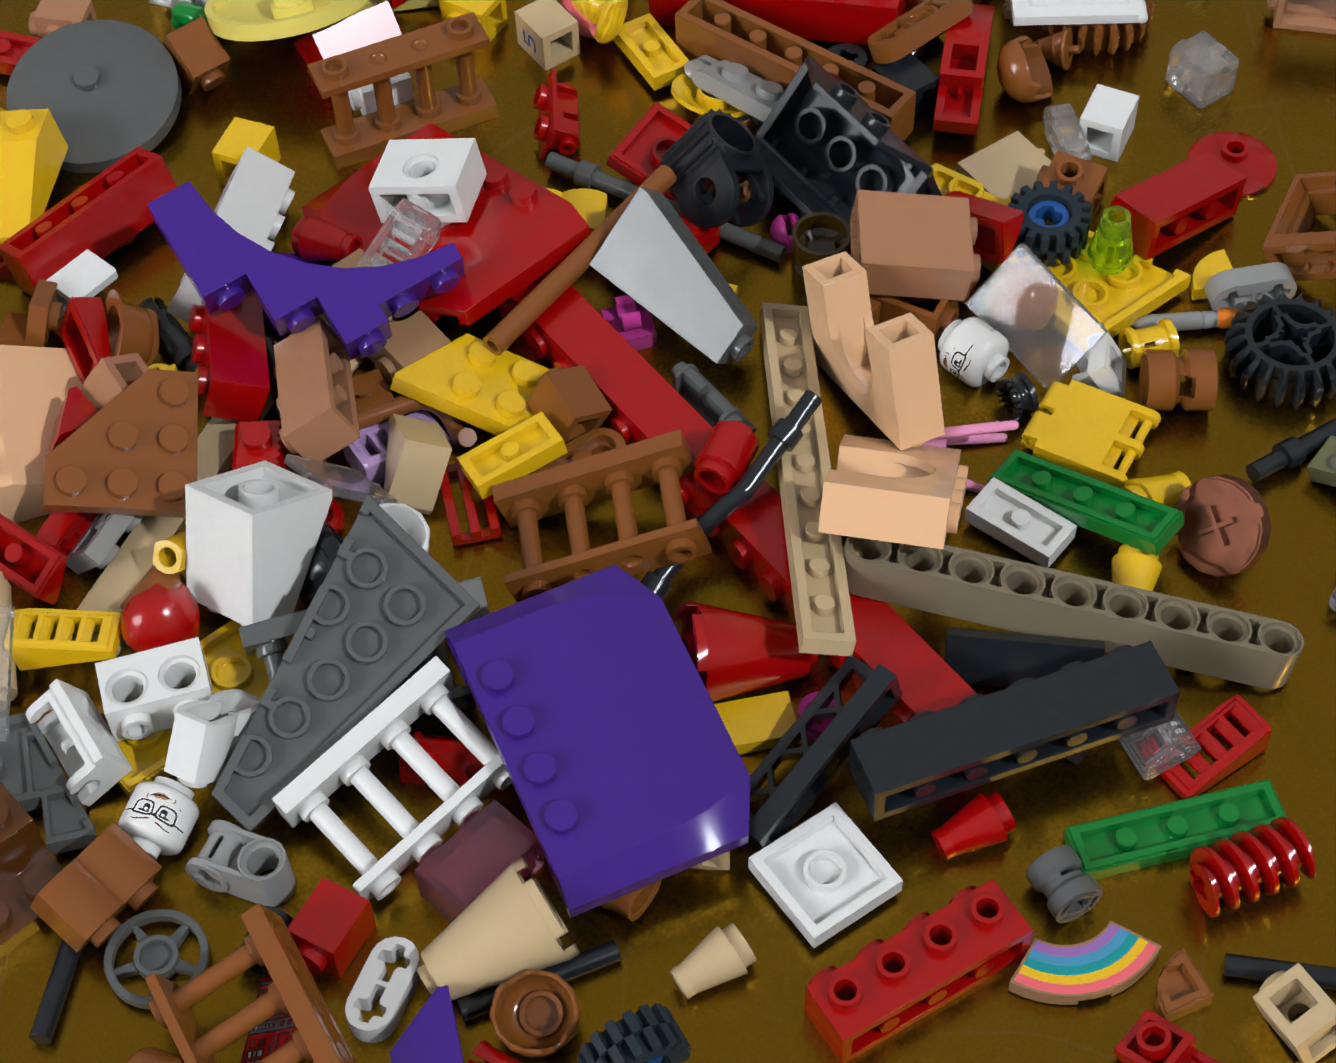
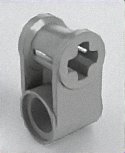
M213 820L207 829L209 838L197 857L189 859L185 865V871L189 877L207 889L225 892L250 902L270 907L280 906L287 902L294 894L297 886L296 876L287 853L280 842L243 830L237 825L224 820ZM275 869L268 875L260 876L263 872L267 870Z

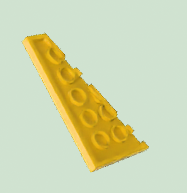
M938 163L931 166L934 179L942 195L952 191H961L1006 206L1011 203L1012 196L1004 200L984 191L983 183ZM1047 220V222H1044V225L1050 226L1053 223ZM1089 230L1085 250L1082 249L1081 255L1075 259L1070 255L1069 263L1064 265L1061 264L1059 259H1055L1054 267H1047L1055 275L1059 288L1057 310L1050 323L1084 352H1089V337L1091 335L1108 331L1113 338L1119 334L1120 329L1131 326L1139 317L1148 315L1189 288L1191 275L1179 269H1176L1172 274L1152 265L1154 258L1144 260L1137 254L1131 256L1111 247L1110 239ZM1016 249L1013 250L1009 263L1018 261L1030 262L1031 256L1027 255L1022 260L1017 257ZM981 258V264L993 274L1003 266ZM1040 259L1039 263L1046 266V260Z

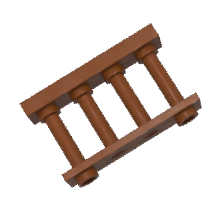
M474 12L307 64L308 72L322 99L331 97L336 125L320 129L322 143L336 170L378 157L384 153L389 140L406 139L429 123L451 133L498 117L497 103L481 77L475 79L472 51L490 46V39ZM455 57L459 85L435 92L431 64ZM414 70L418 98L394 105L390 78ZM373 83L377 111L353 119L348 91Z
M680 429L492 486L494 503L510 527L518 526L523 569L503 575L504 584L517 603L615 564L629 575L635 576L672 564H685L696 557L712 553L711 544L697 518L686 521L679 478L694 473L695 457ZM660 484L667 527L638 535L632 492ZM612 498L619 541L590 549L584 507ZM565 512L571 555L543 563L538 520Z
M260 903L240 915L249 932V935L244 937L245 944L181 987L156 973H152L145 978L153 996L149 1000L150 1010L157 1022L164 1029H169L184 1063H216L213 1055L279 1011L285 1014L290 1013L297 1030L292 1032L293 1039L257 1063H300L304 1059L309 1062L314 1061V1063H357L281 916ZM255 964L265 965L273 980L268 984L269 991L202 1035L190 1007Z

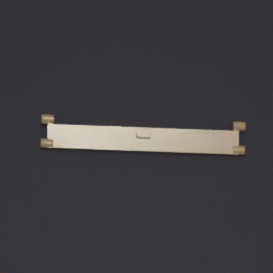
M270 390L260 421H263L274 405ZM215 417L210 419L198 436L197 481L228 472L233 461L235 425L243 421ZM144 516L141 522L131 531L121 545L117 555L107 565L76 610L121 612L123 610L120 608L121 603L147 571L155 567L152 564L155 543L186 531V518ZM93 632L91 642H97L99 632ZM73 635L72 641H76L77 635ZM122 637L120 639L116 657L126 644L125 640Z

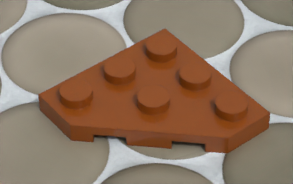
M148 369L45 456L43 462L42 511L186 518L185 484L197 481L198 372Z

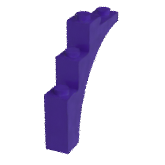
M190 181L147 204L157 227L210 314L218 309L228 310L237 306L244 300L245 294L253 291L280 337L289 332L295 334L304 331L316 321L317 316L323 314L350 360L359 355L363 357L371 356L387 344V339L392 337L388 318L393 315L395 318H399L409 314L419 305L420 300L434 292L436 294L448 292L465 275L463 257L454 243H450L419 258L385 266L356 268L310 264L269 251L239 234L213 212Z

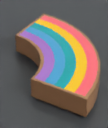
M1111 920L1098 935L1077 944L1059 945L1035 938L1013 975L1008 991L1034 1001L1057 1005H1078V1001L1094 999L1108 994L1114 996L1132 986L1146 974L1158 958L1162 946Z

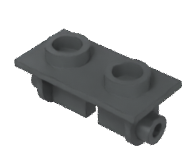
M679 362L673 367L671 371V376L673 377L672 387L713 428L720 421L736 420L748 425L753 433L756 431V427L743 415L742 411L734 407L698 371L694 364Z

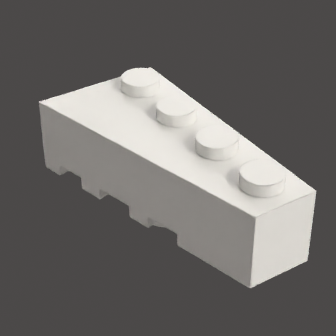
M247 146L213 212L239 234L271 251L275 243L273 240L284 222L285 217L283 215L295 195V191L289 189L295 171ZM184 273L180 281L181 284L166 312L189 323L193 304L200 305L202 299L186 273Z

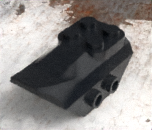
M810 55L807 56L755 135L758 144L757 151L762 156L772 175L774 192L790 199L800 209L799 214L801 217L813 212H830L838 214L850 225V216L857 190L943 196L934 179L933 168L889 129L891 127L890 121L879 112L872 110L852 86L842 81L832 72H827Z

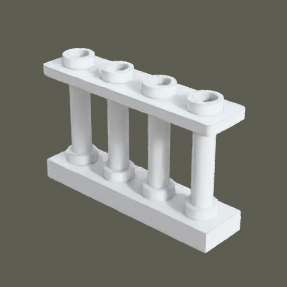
M437 656L432 658L272 798L278 813L292 828L301 820H304L306 823L312 821L362 875L352 885V888L356 894L368 900H371L373 897L381 900L390 894L402 880L399 874L414 860L422 863L431 857L443 842L440 837L455 823L461 827L472 820L483 807L481 800L495 787L503 790L512 784L496 746L449 699L451 696L449 690L454 687L451 671ZM424 712L427 715L434 713L484 765L461 788L409 734L411 731L409 725ZM384 747L387 750L394 749L444 802L420 824L369 770L371 766L369 761ZM342 784L346 786L353 784L403 838L380 860L367 849L328 807L330 802L328 797Z

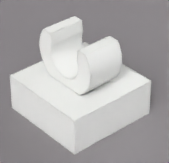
M1108 331L1091 335L1089 337V352H1082L1073 357V362L1081 373L1072 375V379L1095 388L1098 387L1100 390L1118 397L1125 396L1127 359Z

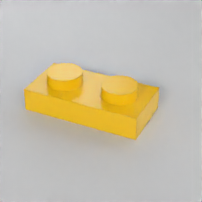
M650 13L623 23L620 32L613 41L654 91L672 84L677 76L685 73L684 66L689 59Z
M541 411L457 457L461 470L483 500L493 494V485L526 476L565 455L568 451L563 438Z

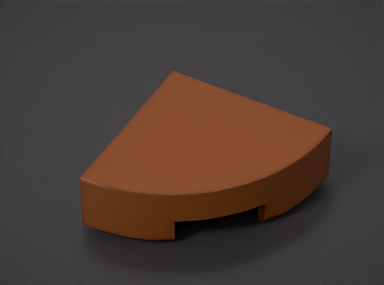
M1185 948L1178 951L1167 961L1158 978L1155 989L1154 1001L1157 1015L1170 1022L1212 1004L1214 993Z

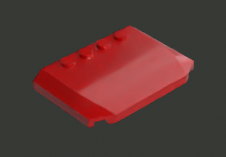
M429 123L406 139H445L457 137ZM481 151L480 154L487 175L468 222H452L441 228L431 230L417 229L408 223H381L368 187L383 153L301 206L304 218L308 219L312 216H318L354 235L360 236L363 240V251L378 266L419 258L443 246L454 243L463 257L465 275L448 292L443 294H436L434 292L420 300L419 305L411 313L415 314L421 310L431 321H437L442 315L457 316L459 324L470 326L561 263L591 233L589 225L569 201Z

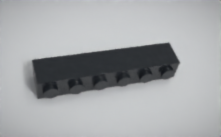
M1152 641L1133 647L1131 645H1123L1113 649L1106 656L1085 663L1081 661L1071 662L1055 673L1037 679L1023 678L1011 684L1007 689L986 696L983 694L969 696L956 706L937 712L923 711L914 715L907 722L886 729L881 727L869 729L858 738L850 740L849 769L875 822L1173 721L1180 691Z

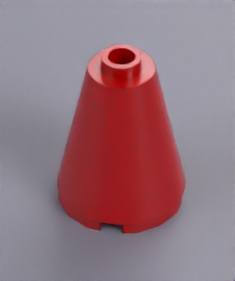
M697 602L679 604L674 614L673 623L683 622L681 639L713 702L806 677L810 667L817 664L818 654L799 653L796 623Z

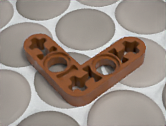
M906 0V13L877 30L867 39L873 61L876 64H888L907 56L973 13L975 9L973 1Z

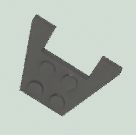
M26 712L0 718V782L26 812L43 808L46 845L51 855L87 847L98 837V834L76 793L70 794L67 789L66 783L68 780L37 723L30 724L25 715Z

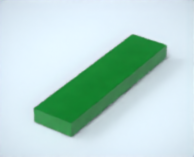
M1017 449L987 479L988 483L993 477L1077 526L1155 556L1163 550L1184 525L1183 511Z
M1270 779L1065 827L1063 838L1066 845H1070L1081 859L1080 869L1085 875H1091L1097 880L1189 858L1193 849L1203 845L1210 848L1212 843L1222 838L1230 840L1232 835L1241 831L1250 833L1251 829L1257 825H1269L1272 820L1282 816L1287 818Z

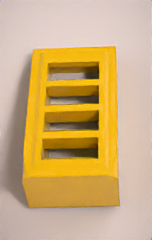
M46 608L16 609L13 611L5 640V648L20 671L114 659L117 655L122 634L121 612ZM93 632H99L97 642H91ZM73 635H77L76 641H72Z

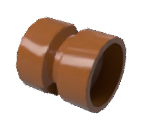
M1144 349L1141 355L1139 370L1141 405L1155 411H1172L1176 404H1180L1185 411H1213L1218 391V368L1214 350L1184 349L1181 356H1176L1171 349ZM1180 376H1185V382H1180Z

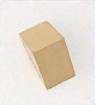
M392 414L389 417L383 503H405L426 515H430L433 512L452 452V447L439 423L398 414Z

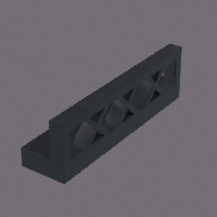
M853 655L846 659L750 775V801L768 800L749 821V844L760 851L796 826L849 761L850 740L858 738L869 729L876 728L903 695L897 676L880 663L873 670ZM856 674L865 682L847 704L842 705L841 690L851 677ZM835 699V707H828L832 700ZM834 718L814 744L809 746L808 730L816 720ZM801 739L802 747L794 748ZM800 759L781 784L776 787L774 771L781 762ZM767 780L768 788L760 789Z

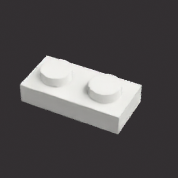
M994 477L965 508L964 520L1042 567L1049 568L1075 538L1077 525Z

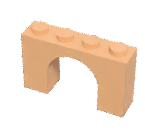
M846 251L802 266L816 363L900 451L910 447H919L926 441L945 435L934 334L911 312L874 325L867 272Z
M844 434L839 446L837 470L829 469L824 480L818 532L944 549L947 533L957 534L966 491L969 466L959 465L961 450L921 445L900 451L891 440Z

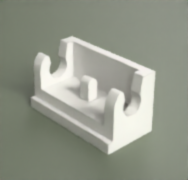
M56 679L49 685L50 689L27 709L25 715L30 724L39 720L45 712L52 710L37 725L42 734L46 736L69 776L66 787L70 794L78 792L77 797L80 802L91 806L132 770V767L88 693Z

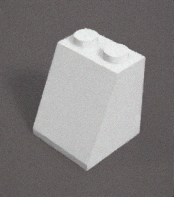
M261 461L185 484L186 587L193 594L197 602L206 606L209 611L222 614L240 623L241 626L293 613L332 501V489L268 461Z

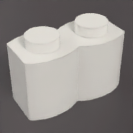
M229 689L212 694L208 700L192 701L179 706L175 713L164 771L176 776L180 784L191 788H205L209 786V783L218 781L238 741L244 735L255 714L261 698L240 689Z

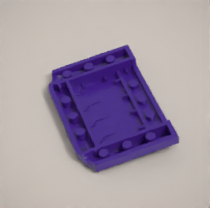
M616 564L444 631L447 645L465 685H469L547 859L548 870L570 918L748 843L751 777L661 597Z

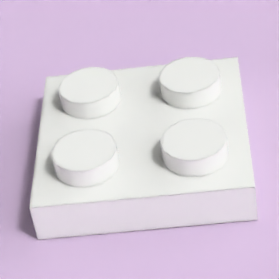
M836 802L748 858V869L813 948H816L902 891V878Z

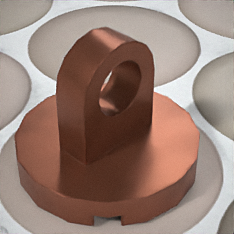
M1227 474L1202 478L1186 487L1175 503L1174 508L1183 511L1184 525L1175 534L1178 535V541L1182 546L1178 549L1184 559L1200 572L1216 577L1241 573L1256 564L1268 547L1271 532L1268 508L1259 492L1241 478Z

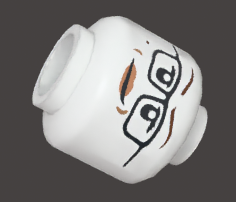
M978 317L953 321L944 330L938 342L940 364L942 367L970 387H979L988 381L996 382L1008 369L1010 361L1007 358L1009 350L1007 338Z
M156 776L154 782H141L132 793L118 825L155 861L159 854L165 856L177 855L182 851L199 817V808L192 800L195 794L188 787L167 777Z

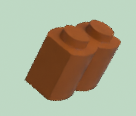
M114 822L39 891L30 908L77 953L89 942L98 948L121 925L115 918L128 905L134 911H137L158 890L159 887L153 880L162 869V866Z

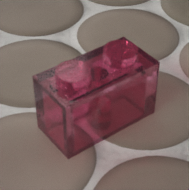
M494 799L482 811H474L468 815L460 825L458 832L442 846L438 845L431 848L422 857L418 867L415 869L420 896L451 923L514 861L522 857L529 866L520 872L525 881L544 865L542 848L535 833Z

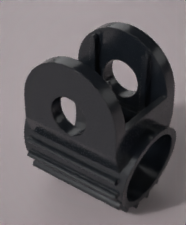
M710 109L661 156L663 160L659 165H666L671 168L677 178V181L668 189L669 193L677 201L685 217L697 227L717 228L726 222L737 227L754 226L766 217L772 206L774 198L773 178L765 161L757 151V141L751 131L739 120L732 117L730 113H723L721 109L717 112ZM741 178H745L751 188L750 197L744 204L740 202L738 181Z

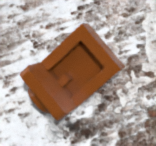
M39 279L29 303L28 315L14 312L6 313L0 327V345L46 347L52 329H59L63 313V303L56 301L58 283Z

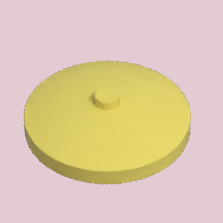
M208 0L204 11L209 27L218 37L234 41H267L294 37L329 26L357 12L369 0Z

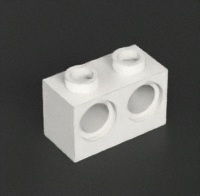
M199 637L95 663L104 714L116 742L127 739H142L151 733L173 728L175 713L179 706L192 701L208 700L214 694Z

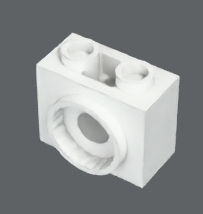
M475 138L389 140L368 189L381 223H408L417 229L431 230L441 228L452 222H468L487 173Z

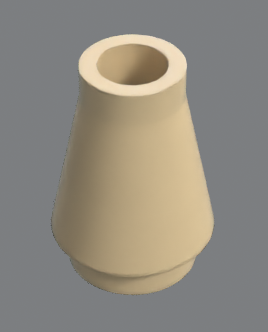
M731 923L722 930L719 926H716L679 965L669 972L684 996L690 999L697 993L748 974L746 967L757 960L743 935Z

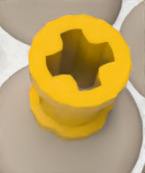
M1169 318L1158 320L1157 325L1136 330L1128 326L1120 329L1119 349L1127 359V368L1129 369L1140 367L1141 355L1144 349H1171L1178 356L1180 350L1179 337L1175 326ZM1154 342L1153 344L1144 346L1145 343Z

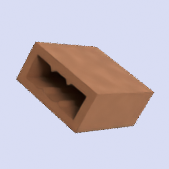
M857 190L850 216L851 257L867 272L869 294L965 301L971 282H978L981 270L980 254H973L978 222L977 218L970 217L969 198Z

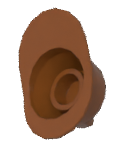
M116 289L110 290L105 301L111 356L138 352L148 367L157 356L159 349L158 316L152 309L122 302L119 292Z

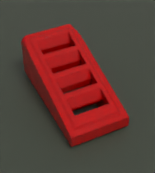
M71 297L58 329L82 385L101 358L111 357L106 307L101 297Z
M1236 694L1219 705L1187 732L1196 747H1200L1214 763L1210 765L1195 751L1183 758L1199 774L1195 779L1184 770L1178 761L1157 773L1182 799L1199 796L1265 751L1272 734V728L1239 694ZM1186 733L1184 734L1185 736L1177 741L1186 737L1189 744L1181 748L1176 741L1171 745L1176 755L1194 747ZM1216 735H1219L1231 747L1229 751L1214 738ZM1168 748L1166 749V751L1169 754V757L1151 766L1152 768H1155L1160 764L1173 758Z

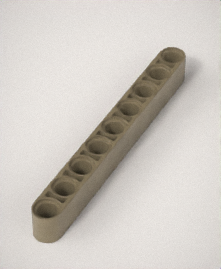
M848 536L843 551L849 593L856 596L1023 634L1104 641L1105 652L1107 653L1119 646L1131 645L1133 647L1152 641L1165 666L1260 688L1276 689L1286 684L1304 646V639L1300 631L1290 623L1282 620L950 545H944V549H936Z

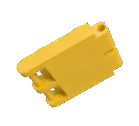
M1073 379L1069 386L1054 381L1039 404V411L1034 413L1021 435L1022 440L1020 443L1026 448L1032 449L1033 456L1123 488L1124 483L1128 480L1126 476L1133 460L1141 458L1145 450L1143 442L1150 429L1157 428L1161 421V416L1153 409ZM1137 426H1141L1135 438L1133 439V434ZM1121 455H1122V456H1124V458H1123L1122 462L1120 463L1118 469L1116 470V469H1115V466L1117 465V463H1118V461H1119V459H1120V457H1121Z

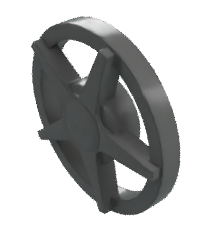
M171 909L149 910L128 919L114 932L104 954V971L112 990L124 1002L142 1009H150L149 1000L153 998L151 992L150 997L136 995L125 989L118 982V979L138 975L145 979L152 973H156L166 979H170L175 974L192 976L188 980L190 981L208 969L210 964L209 944L200 925L190 916ZM158 921H169L181 925L170 937L165 935H152L148 937L140 928L143 925ZM190 931L196 936L200 945L198 966L181 960L178 950ZM133 932L139 942L134 951V961L114 969L115 956L121 943Z

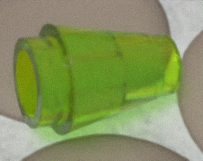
M1111 206L1104 210L1087 249V255L1093 268L1102 274H1119L1126 269L1134 258L1131 214L1126 208L1121 206Z

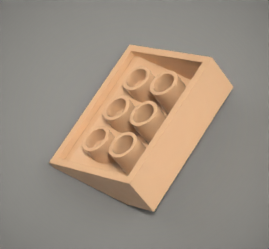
M0 345V513L15 523L53 512L42 511L43 462L45 456L48 455L55 421L68 389L77 386L81 391L83 386L66 348Z

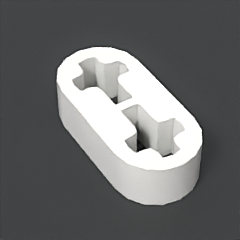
M394 936L385 938L377 943L347 998L345 1015L349 1029L354 1037L362 1042H380L391 1036L397 1028L420 981V976L417 972V968L421 966L418 949L410 940ZM399 957H404L407 968L397 967L389 982H387L388 973L385 962L395 963ZM380 996L379 1004L383 1017L373 1016L368 1023L364 1022L361 1010L371 1011Z

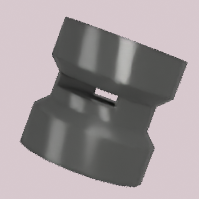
M1061 845L1047 851L1037 858L1026 872V878L1034 890L1038 893H1044L1047 897V909L1058 923H1067L1084 915L1099 902L1103 895V890L1094 877L1085 875L1080 869L1081 859L1070 845Z

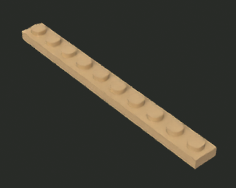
M762 302L759 322L772 428L779 418L785 419L806 390L814 392L821 398L808 306ZM821 403L801 430L804 436L792 452L786 451L777 462L799 653L852 656L856 644V636L841 535L818 532L823 484L829 469H831Z

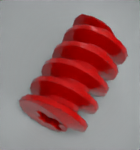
M1282 816L1272 820L1269 825L1260 824L1253 827L1250 833L1241 831L1232 835L1230 840L1225 838L1212 843L1210 848L1203 845L1193 849L1190 855L1189 877L1201 907L1210 918H1214L1220 915L1219 898L1231 911L1240 908L1239 891L1248 902L1253 903L1260 899L1259 884L1270 896L1279 893V877L1289 888L1299 886V870L1307 878L1314 880L1316 862L1307 836L1296 823Z

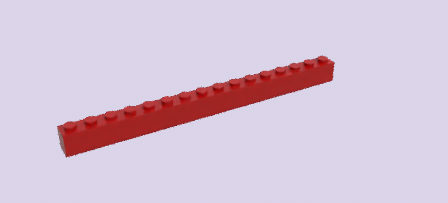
M553 267L496 308L500 311L502 319L555 268ZM572 285L522 333L533 354L539 359L544 357L553 368L561 367L566 369L580 365L585 366L612 408L605 422L609 425L610 429L622 435L627 445L680 429L695 459L697 458L713 427ZM694 473L679 478L683 505H686L697 518L723 496L712 494L700 487L694 479ZM764 480L754 495L709 533L708 536H716L727 548L728 554L735 565L740 569L746 568L758 580L764 595L773 602L778 601L789 612L792 622L796 623L781 496ZM849 593L856 636L853 656L873 670L880 663L897 676L903 694L887 713L891 726L907 722L914 715L923 711L937 712L956 706L965 698L977 694L887 602ZM825 655L829 663L837 669L849 657ZM856 674L851 677L855 681L857 690L865 682Z

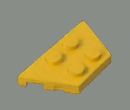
M467 333L397 371L393 377L390 390L494 435H499L534 416L527 401L538 386L539 378L550 369L507 350L501 355H495L488 350L482 339Z

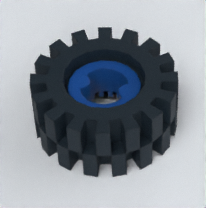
M1042 181L1034 182L1033 190L1028 185L1020 188V195L1016 192L1013 194L1011 203L1008 206L1024 212L1023 223L1013 249H1017V257L1024 260L1029 255L1031 256L1030 262L1039 263V260L1043 259L1046 260V267H1054L1055 259H1059L1061 264L1064 265L1069 263L1070 255L1075 259L1081 255L1082 249L1085 250L1092 213H1090L1091 206L1089 201L1084 202L1085 196L1080 191L1072 195L1073 187L1065 184L1063 189H1058L1057 181H1050L1049 187H1043ZM1050 220L1053 225H1044V222Z
M655 1003L651 1008L648 1004L640 1006L634 1014L631 1010L622 1013L621 1020L614 1022L612 1019L604 1024L606 1029L603 1032L595 1031L589 1037L592 1042L582 1045L580 1048L581 1053L577 1055V1060L579 1063H682L689 1059L691 1046L670 1010L666 1006L663 1007L661 1004Z

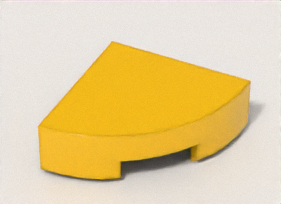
M1224 249L1208 254L1196 265L1190 286L1192 301L1207 298L1204 287L1212 276L1221 271L1233 269Z

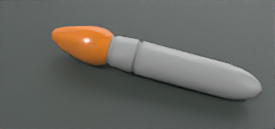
M1221 308L1215 312L1193 311L1151 314L1139 317L1132 325L1134 329H1141L1157 325L1160 319L1169 318L1177 331L1201 330V328L1209 329L1215 327L1229 329L1231 320L1235 317L1236 312L1242 311L1232 308Z

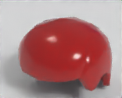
M155 583L150 589L133 596L121 613V633L127 646L134 653L196 638L199 635V605L193 594L184 585H181L179 589H171Z

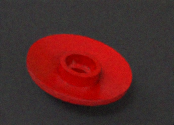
M1221 131L1208 134L1197 140L1188 153L1187 160L1207 151L1247 177L1241 198L1254 196L1266 190L1274 181L1277 172V161L1272 150L1261 140L1241 132Z

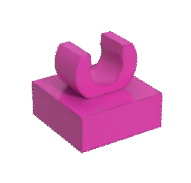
M629 295L615 297V307L601 309V316L635 350L658 346L657 332L650 312L638 302H635Z

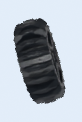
M1282 291L1276 300L1263 294L1258 303L1248 301L1242 312H1236L1224 339V364L1230 367V379L1241 380L1242 392L1255 390L1257 401L1265 397L1274 399L1276 408L1283 401L1290 402L1296 410L1303 403V400L1315 407L1322 397L1332 399L1336 393V309H1322L1321 299L1313 303L1306 302L1302 293L1296 299H1289ZM1262 338H1265L1264 341L1259 342V343H1255V342H1257L1258 340H1260V339H1262ZM1323 357L1322 360L1314 362L1315 358Z

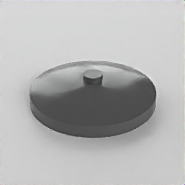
M88 20L59 28L37 41L27 50L16 64L9 79L6 91L7 111L49 108L68 145V150L60 170L75 173H99L138 146L152 151L166 137L180 110L182 97L181 81L169 51L151 33L122 21Z

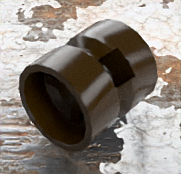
M813 212L800 218L792 229V284L804 296H806L802 266L844 251L851 256L850 225L838 214Z

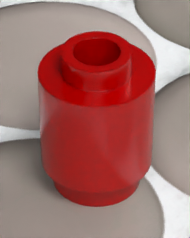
M736 420L720 421L714 426L694 462V479L700 487L712 494L724 495L739 482L759 449V441L752 429L745 423Z

